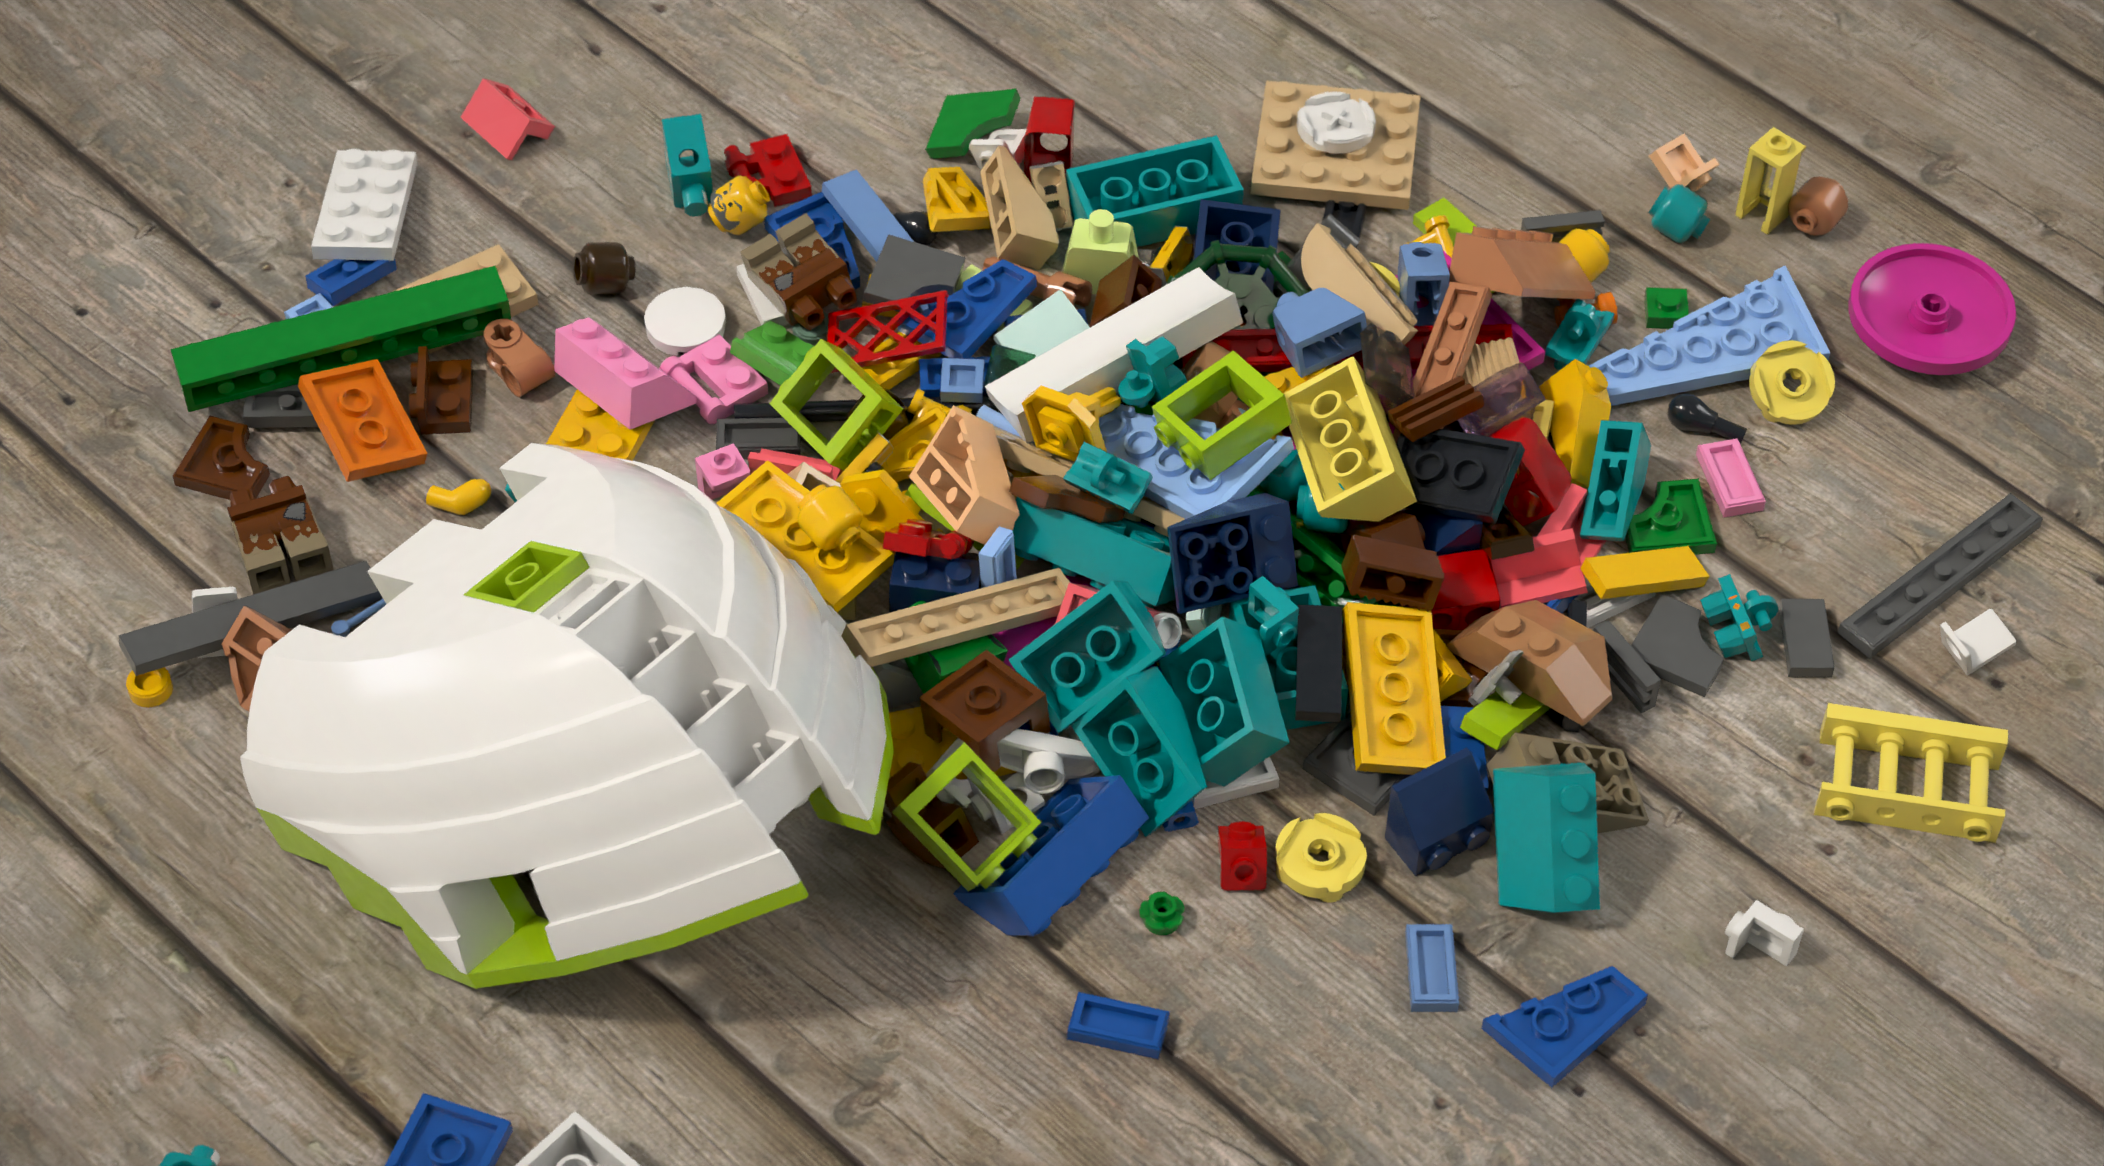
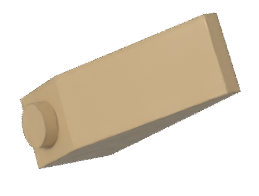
M999 145L980 171L997 258L1040 270L1047 259L1056 252L1059 245V235L1056 232L1053 214L1007 148Z

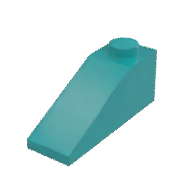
M1601 420L1580 531L1581 539L1624 541L1645 484L1652 446L1643 423Z

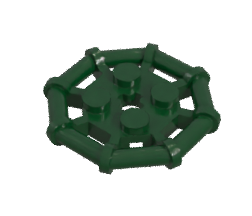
M1219 240L1210 242L1211 246L1174 277L1170 275L1166 282L1169 284L1198 267L1205 273L1216 264L1220 276L1214 282L1224 289L1234 292L1239 308L1244 306L1248 311L1244 315L1247 323L1242 327L1238 325L1231 330L1275 329L1272 312L1277 307V302L1280 298H1276L1261 280L1267 268L1287 292H1294L1300 297L1311 291L1302 285L1276 253L1277 248L1271 245L1268 248L1222 244L1219 243ZM1225 260L1258 263L1259 266L1254 275L1228 273ZM1259 372V373H1260L1262 376L1265 377V376L1268 375V374L1276 373V372Z

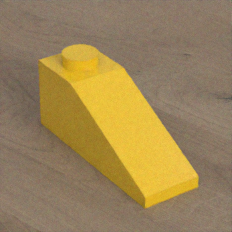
M1574 359L1542 383L1539 389L1543 400L1554 401L1550 432L1556 454L1571 474V484L1573 483L1587 489L1588 493L1601 420L1609 421L1611 402L1607 391L1608 381L1605 375L1598 368H1591Z

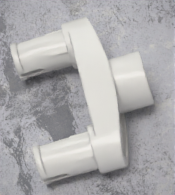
M1072 725L1068 727L1069 738L1016 729L997 743L1000 766L1023 773L1026 788L1037 794L1053 793L1064 785L1065 779L1088 778L1100 771V768L1071 727Z

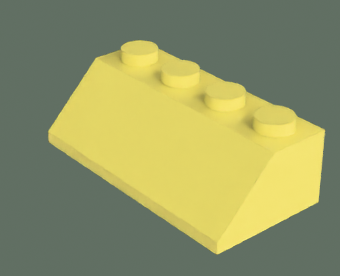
M1353 356L1284 393L1292 421L1289 428L1317 511L1321 517L1379 522L1417 502L1376 388Z

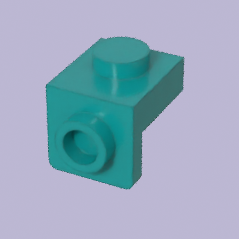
M1264 576L1251 583L1249 587L1248 613L1262 624L1259 635L1265 656H1267L1277 648H1285L1294 640L1297 635L1299 607L1291 601L1289 595L1282 588L1275 587Z

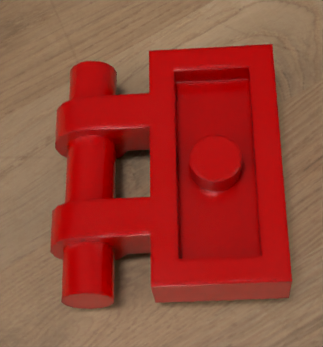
M788 134L750 143L751 155L747 156L741 153L736 145H730L725 148V166L729 175L734 178L736 176H744L752 182L759 181L765 187L774 207L801 201L812 196L811 184ZM759 173L761 179L757 180L756 178L751 177V175Z
M907 519V523L900 522L899 526L885 531L882 549L924 557L930 555L946 559H956L972 549L974 540L955 530L948 534L932 530L933 523L928 521Z

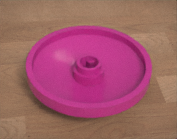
M1929 243L1895 246L1871 257L1857 272L1852 283L1848 301L1851 323L1861 340L1873 352L1904 369L1932 375L1961 374L1987 365L1999 356L2007 346L2016 319V305L2011 290L1992 267L1967 252L1944 245Z

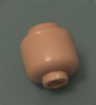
M1813 177L1806 181L1792 196L1788 204L1789 215L1794 225L1800 231L1813 236H1823L1830 232L1848 210V198L1844 188L1836 180L1825 177Z

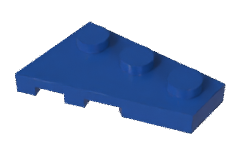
M822 192L764 218L765 230L778 241L776 230L807 213L814 222L817 232L828 246L832 247L837 255L846 263L854 290L861 287L860 274L850 242L845 234L843 219Z
M1002 259L964 281L963 288L947 298L945 352L940 353L949 358L969 359L1037 287L1036 275ZM937 302L929 303L928 308L920 312V314L927 317L936 309ZM909 316L898 326V331L908 336L920 323ZM928 329L917 341L922 344L935 342V333Z
M1611 966L1564 985L1563 990L1539 1001L1536 997L1520 1004V1009L1500 1016L1499 1013L1484 1018L1482 1030L1553 1088L1644 1007L1648 994L1614 966Z

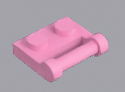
M720 334L680 357H668L660 366L662 371L697 396L696 405L700 408V415L709 424H716L717 419H725L734 414V404L753 403L768 394V383L751 366L730 353L731 346ZM695 372L720 399L711 397L689 374Z

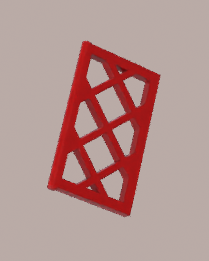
M944 290L828 313L827 342L841 349L848 345L856 350L858 353L851 358L860 367L945 352L948 291ZM937 302L936 309L927 317L916 311L920 305ZM901 310L886 325L875 319L879 313ZM910 316L920 324L904 338L894 330ZM860 318L846 333L839 330V321ZM869 324L879 332L863 346L855 341L854 338ZM928 329L935 333V342L914 345ZM887 337L899 344L893 350L873 353ZM835 367V368L831 371V373L840 372V371Z

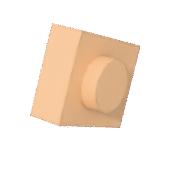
M1685 134L1680 135L1649 155L1670 189L1676 184H1681L1695 192L1712 180L1709 173L1720 165L1716 158L1704 163Z

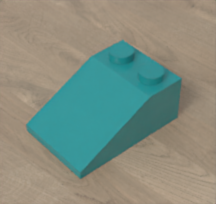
M1157 666L1124 678L1071 726L1104 776L1121 775L1145 810L1149 819L1140 827L1145 837L1155 832L1207 787L1182 702Z

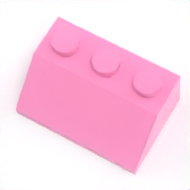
M590 317L576 320L574 323L555 330L554 371L629 430L696 404L697 396Z

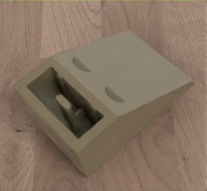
M1515 732L1486 764L1493 782L1494 768L1584 762L1595 772L1597 834L1643 826L1649 822L1623 749Z

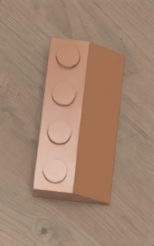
M1473 226L1472 233L1456 232L1449 271V282L1486 286L1491 291L1521 297L1594 299L1596 293L1567 244L1552 242L1553 234L1533 230H1507L1493 227L1491 229Z

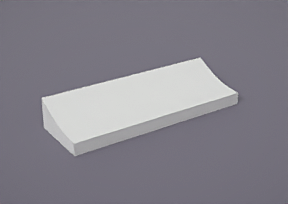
M1198 267L986 385L988 397L1028 444L1034 439L1022 402L1039 386L1042 385L1066 395L1079 392L1088 396L1106 387H1112L1116 389L1117 394L1119 393V384L1126 377L1127 372L1134 370L1126 349L1127 344L1137 339L1144 346H1148L1160 336H1163L1176 347L1179 358L1243 323L1236 295L1234 292L1226 290L1215 283Z

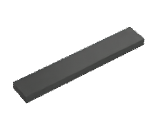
M2010 493L1841 622L1838 633L1871 659L2039 529L2043 517Z
M362 561L119 635V646L134 674L138 676L222 650V642L243 606H247L290 629L378 602L383 598L367 572L371 567L367 561Z

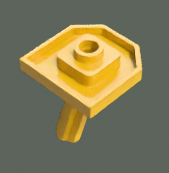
M1041 385L1025 398L1022 405L1036 447L1075 462L1084 442L1107 452L1099 427V418L1119 407L1121 398L1116 395V389L1112 387H1106L1088 396L1079 392L1066 395Z

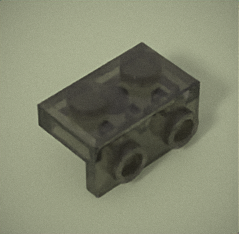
M1371 322L1360 332L1365 384L1377 391L1389 423V410L1415 398L1409 348L1402 343L1396 334L1389 330L1383 331Z

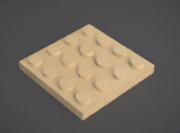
M1266 81L1251 181V194L1322 202L1334 200L1335 203H1339V201L1354 202L1355 205L1364 203L1372 207L1409 210L1420 95L1338 88L1326 85L1297 84L1286 81ZM1325 92H1343L1350 94V99L1359 102V98L1364 100L1373 109L1376 119L1375 133L1371 142L1353 152L1332 154L1320 151L1306 144L1298 134V111L1300 107L1302 109L1305 106V101L1312 96Z

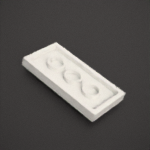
M337 150L311 245L313 259L394 261L417 168L416 152H401L399 150Z

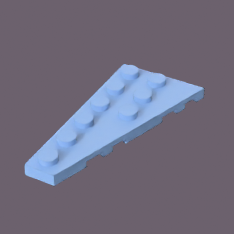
M1785 265L1775 270L1773 277L1761 283L1755 280L1745 285L1743 292L1731 298L1722 297L1675 321L1673 328L1661 334L1655 331L1645 336L1643 343L1630 350L1622 348L1588 366L1598 368L1605 375L1608 381L1607 391L1611 406L1747 380L1750 377L1751 366L1770 346L1782 341L1794 340L1807 344L1806 348L1811 349L1816 354L1820 352L1828 361L1830 351Z
M1120 404L1117 409L1115 408L1114 411L1099 418V427L1107 452L1152 474L1153 479L1146 489L1144 496L1185 519L1224 502L1245 498L1294 450L1292 438L1277 435L1275 440H1267L1210 480L1198 468L1191 470L1185 464L1176 448L1173 446L1168 448L1159 440L1154 431V426L1157 425L1154 414L1137 413L1133 406ZM1192 418L1186 423L1204 440L1220 430L1214 422Z

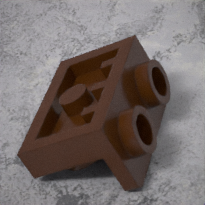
M427 346L418 347V362H411L410 367L412 387H416V393L409 394V412L411 418H418L421 435L471 432L472 360L430 361Z

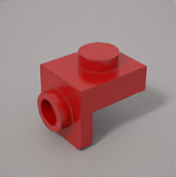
M1245 821L1233 822L1229 826H1218L1221 889L1264 890L1267 882V845L1264 827L1255 826L1253 823Z

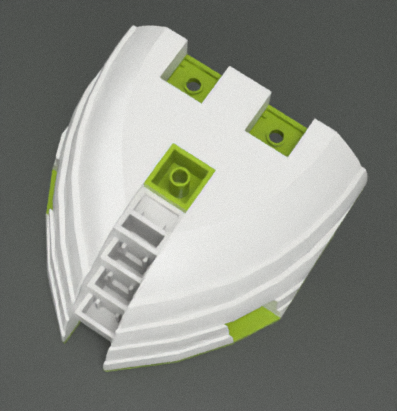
M529 444L500 467L517 502L482 530L433 519L367 571L386 603L377 613L346 637L298 625L263 654L255 680L249 711L247 751L240 756L243 776L254 805L279 846L284 851L327 866L353 909L400 926L427 970L475 989L569 975L674 948L806 899L809 894L783 850L777 848L769 834L775 829L776 824L793 809L803 805L807 800H809L819 819L873 835H877L880 830L894 753L887 696L874 668L870 667L861 655L855 657L841 637L847 623L831 606L826 604L818 589L795 560L787 559L751 525L725 508L720 507L694 485L660 468L641 462L612 458L599 453L559 445ZM535 869L530 873V876L548 919L535 914L512 874Z

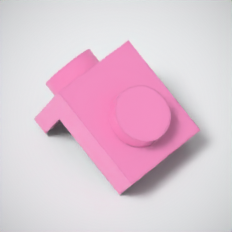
M734 443L695 458L698 489L711 499L728 494L750 475V469Z

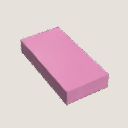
M1738 438L1698 445L1696 451L1697 459L1723 518L1764 511L1766 500Z

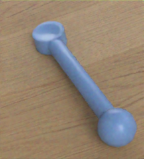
M381 599L347 621H335L331 626L332 633L346 637L350 633V628L382 609L386 605L384 599Z

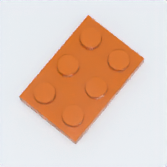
M378 359L300 376L298 388L347 482L425 464L428 453Z

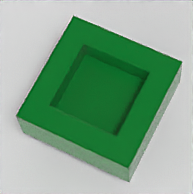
M1646 287L1644 296L1646 328L1671 329L1675 321L1689 315L1687 289Z

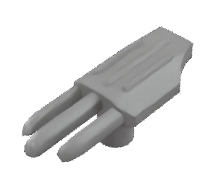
M1522 650L1510 652L1498 666L1490 670L1473 690V694L1468 701L1473 706L1480 704L1495 690L1509 705H1512L1523 692L1507 677L1514 670L1513 665L1524 652Z

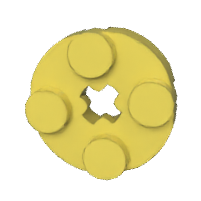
M1794 340L1776 343L1770 346L1751 366L1749 386L1752 398L1762 411L1764 418L1770 422H1781L1789 425L1806 423L1821 413L1833 394L1835 378L1830 363L1820 352L1816 354L1811 349L1806 348L1807 344ZM1786 373H1790L1793 379H1800L1801 385L1796 388V392H1792L1784 386L1783 381L1786 379Z
M1317 813L1314 814V819H1306L1300 822L1299 817L1292 820L1282 829L1277 838L1275 849L1277 878L1289 888L1304 896L1319 898L1327 903L1340 900L1343 897V893L1352 890L1359 883L1365 871L1367 852L1366 847L1364 848L1360 840L1361 834L1352 823L1333 814ZM1321 850L1329 852V860L1319 862L1314 860L1309 854L1311 852L1319 854Z

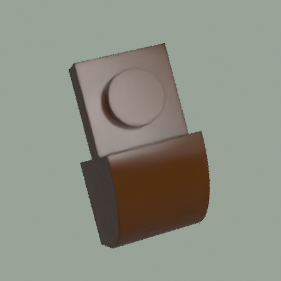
M909 762L888 781L885 803L892 817L887 821V824L898 840L922 861L946 869L892 813L927 779L921 764ZM936 795L918 812L925 822L960 858L979 843L961 806L940 801Z

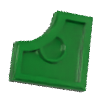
M1017 89L946 95L925 148L930 159L965 156L973 139H980L996 129L1010 126L1021 100Z
M1699 478L1657 482L1655 500L1652 505L1640 514L1633 515L1625 536L1629 553L1689 546L1694 555L1715 553L1717 542Z

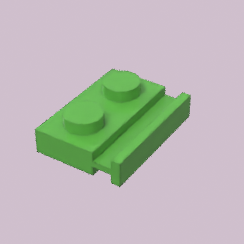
M769 321L745 333L742 340L737 337L732 339L730 353L781 386L784 381L792 376L804 361L806 353L814 346L793 335L782 325Z

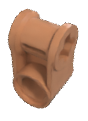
M497 319L491 321L486 326L484 341L489 347L487 363L515 396L521 397L555 377L554 365L548 354L540 346L536 345L513 320Z

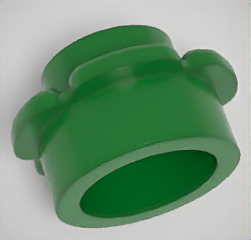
M1167 892L1152 893L1149 896V900L1143 901L1139 908L1140 917L1144 919L1145 927L1156 935L1163 936L1175 932L1184 919L1182 915L1185 911L1183 902L1177 896L1172 897ZM1165 909L1167 912L1162 913L1158 912V910Z

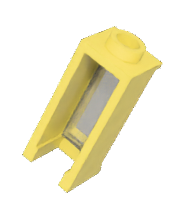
M1775 127L1771 128L1749 148L1735 215L1742 219L1760 202L1766 205L1768 209L1761 231L1767 235L1789 216L1788 204L1792 198L1801 155L1806 146Z

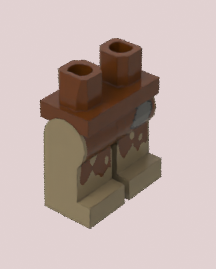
M807 213L776 230L778 241L772 234H769L740 251L748 278L778 311L785 315V319L791 326L800 323L807 330H811L820 325L825 318L822 308L834 303L838 309L845 310L857 302L846 263L837 255L832 247L828 246L817 232L814 222Z
M289 476L274 479L269 484L270 495L255 499L252 490L246 488L231 492L230 494L231 506L227 507L253 594L291 583L281 545H283L296 581L334 570L328 544L323 533L321 534L311 506L306 499L303 486H295ZM320 555L319 561L312 566L305 567L298 564V560ZM278 567L279 569L278 573L270 579H259L255 575Z

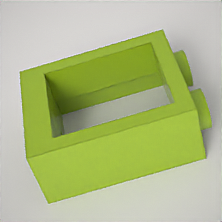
M820 339L816 346L806 353L804 361L792 376L781 384L778 393L769 403L830 465L842 470L849 466L878 432L883 435L903 410L843 349L823 339ZM836 367L865 398L829 442L799 411Z
M1235 351L1230 352L1152 406L1157 425L1154 426V431L1159 440L1168 448L1170 446L1176 448L1185 464L1191 470L1198 468L1210 480L1292 424L1285 395ZM1231 391L1250 407L1249 410L1205 440L1186 424Z
M965 742L892 811L968 892L979 883L985 889L988 888L1005 871L1000 863L1011 852L1018 858L1037 840L1032 831L1041 823ZM961 771L1017 828L974 871L918 814Z

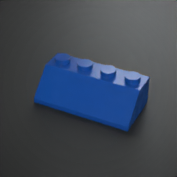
M1121 775L1069 779L1034 814L1041 821L1032 831L1037 840L1018 858L1011 852L1000 863L1005 871L988 888L985 889L979 883L968 892L961 885L953 893L958 901L1006 935H1029L1032 937L1043 932L1051 924L1052 920L1050 917L1060 907L1073 902L1081 893L1079 888L1090 877L1103 872L1110 864L1109 858L1119 848L1132 843L1139 835L1137 830L1149 819V816Z

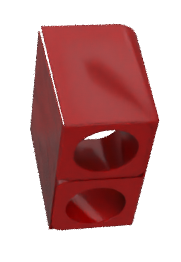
M1034 96L1024 138V174L1031 184L1030 166L1061 161L1064 164L1065 178L1066 169L1072 168L1074 99ZM1043 133L1065 135L1068 143L1062 150L1051 151L1042 146L1040 137Z
M1523 417L1490 432L1488 437L1521 442L1525 449L1518 467L1519 475L1516 472L1504 501L1514 518L1524 526L1555 512L1571 485L1572 477L1537 424L1532 419ZM1530 491L1538 495L1539 498L1532 495Z
M1483 549L1438 556L1439 564H1441L1444 580L1434 607L1431 610L1433 628L1464 630L1475 619L1499 609L1501 599L1491 559Z

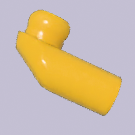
M484 479L469 480L452 491L432 485L426 496V504L457 515H466L483 505L490 498L491 486Z

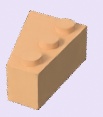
M953 405L909 478L916 483V486L956 532L985 545L999 526L1013 530L1015 521L1020 513L1014 495H1012V492H1009L1011 483L993 424Z

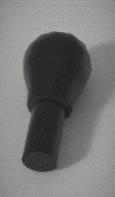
M913 211L892 214L914 242L927 246L936 239L938 232L930 230L927 212Z
M1687 393L1680 394L1673 398L1668 405V419L1677 429L1707 434L1713 432L1728 439L1738 438L1739 443H1742L1747 428L1718 417L1717 412L1710 409L1696 396Z

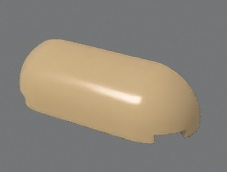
M1317 223L1307 236L1301 255L1302 272L1307 284L1312 290L1326 288L1365 312L1370 346L1365 349L1386 352L1405 345L1418 331L1414 328V325L1418 322L1414 314L1352 244L1345 250L1330 234L1331 229Z

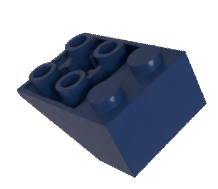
M1262 493L1224 502L1167 527L1177 613L1179 614L1249 598L1250 584L1262 576L1275 587H1280L1283 590L1298 586L1289 501Z

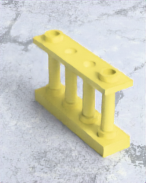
M1827 704L1820 729L1819 743L1835 746L1833 783L1822 782L1815 804L1814 815L1830 817L1838 821L1851 820L1962 837L1975 842L1988 841L1996 843L2005 818V809L1988 807L1989 769L1999 770L2008 744V730L1839 704ZM1854 749L1880 752L1878 790L1851 786ZM1899 755L1925 759L1924 797L1896 793ZM1944 762L1971 767L1969 804L1942 800Z

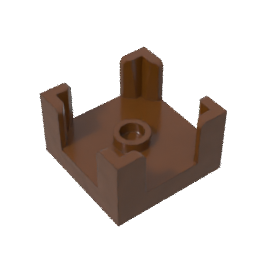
M988 650L982 652L919 697L925 734L939 744L943 741L941 730L945 727L961 741L965 742L993 772L1000 768L997 743L1029 720L1030 731L1046 734L1051 731L1046 694Z

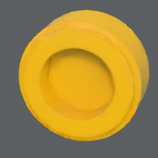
M165 667L138 676L132 670L126 679V687L130 699L141 707L159 706L167 701L173 692L171 676Z

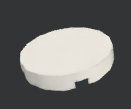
M1325 92L1312 96L1305 101V106L1302 109L1300 107L1297 114L1298 134L1303 141L1317 150L1332 154L1349 153L1359 150L1371 142L1375 133L1376 119L1373 109L1364 100L1359 98V102L1350 99V94L1343 92Z
M681 287L670 289L656 296L647 306L644 322L647 338L655 348L668 355L679 356L678 352H689L719 334L723 337L726 316L723 304L715 295L700 288Z

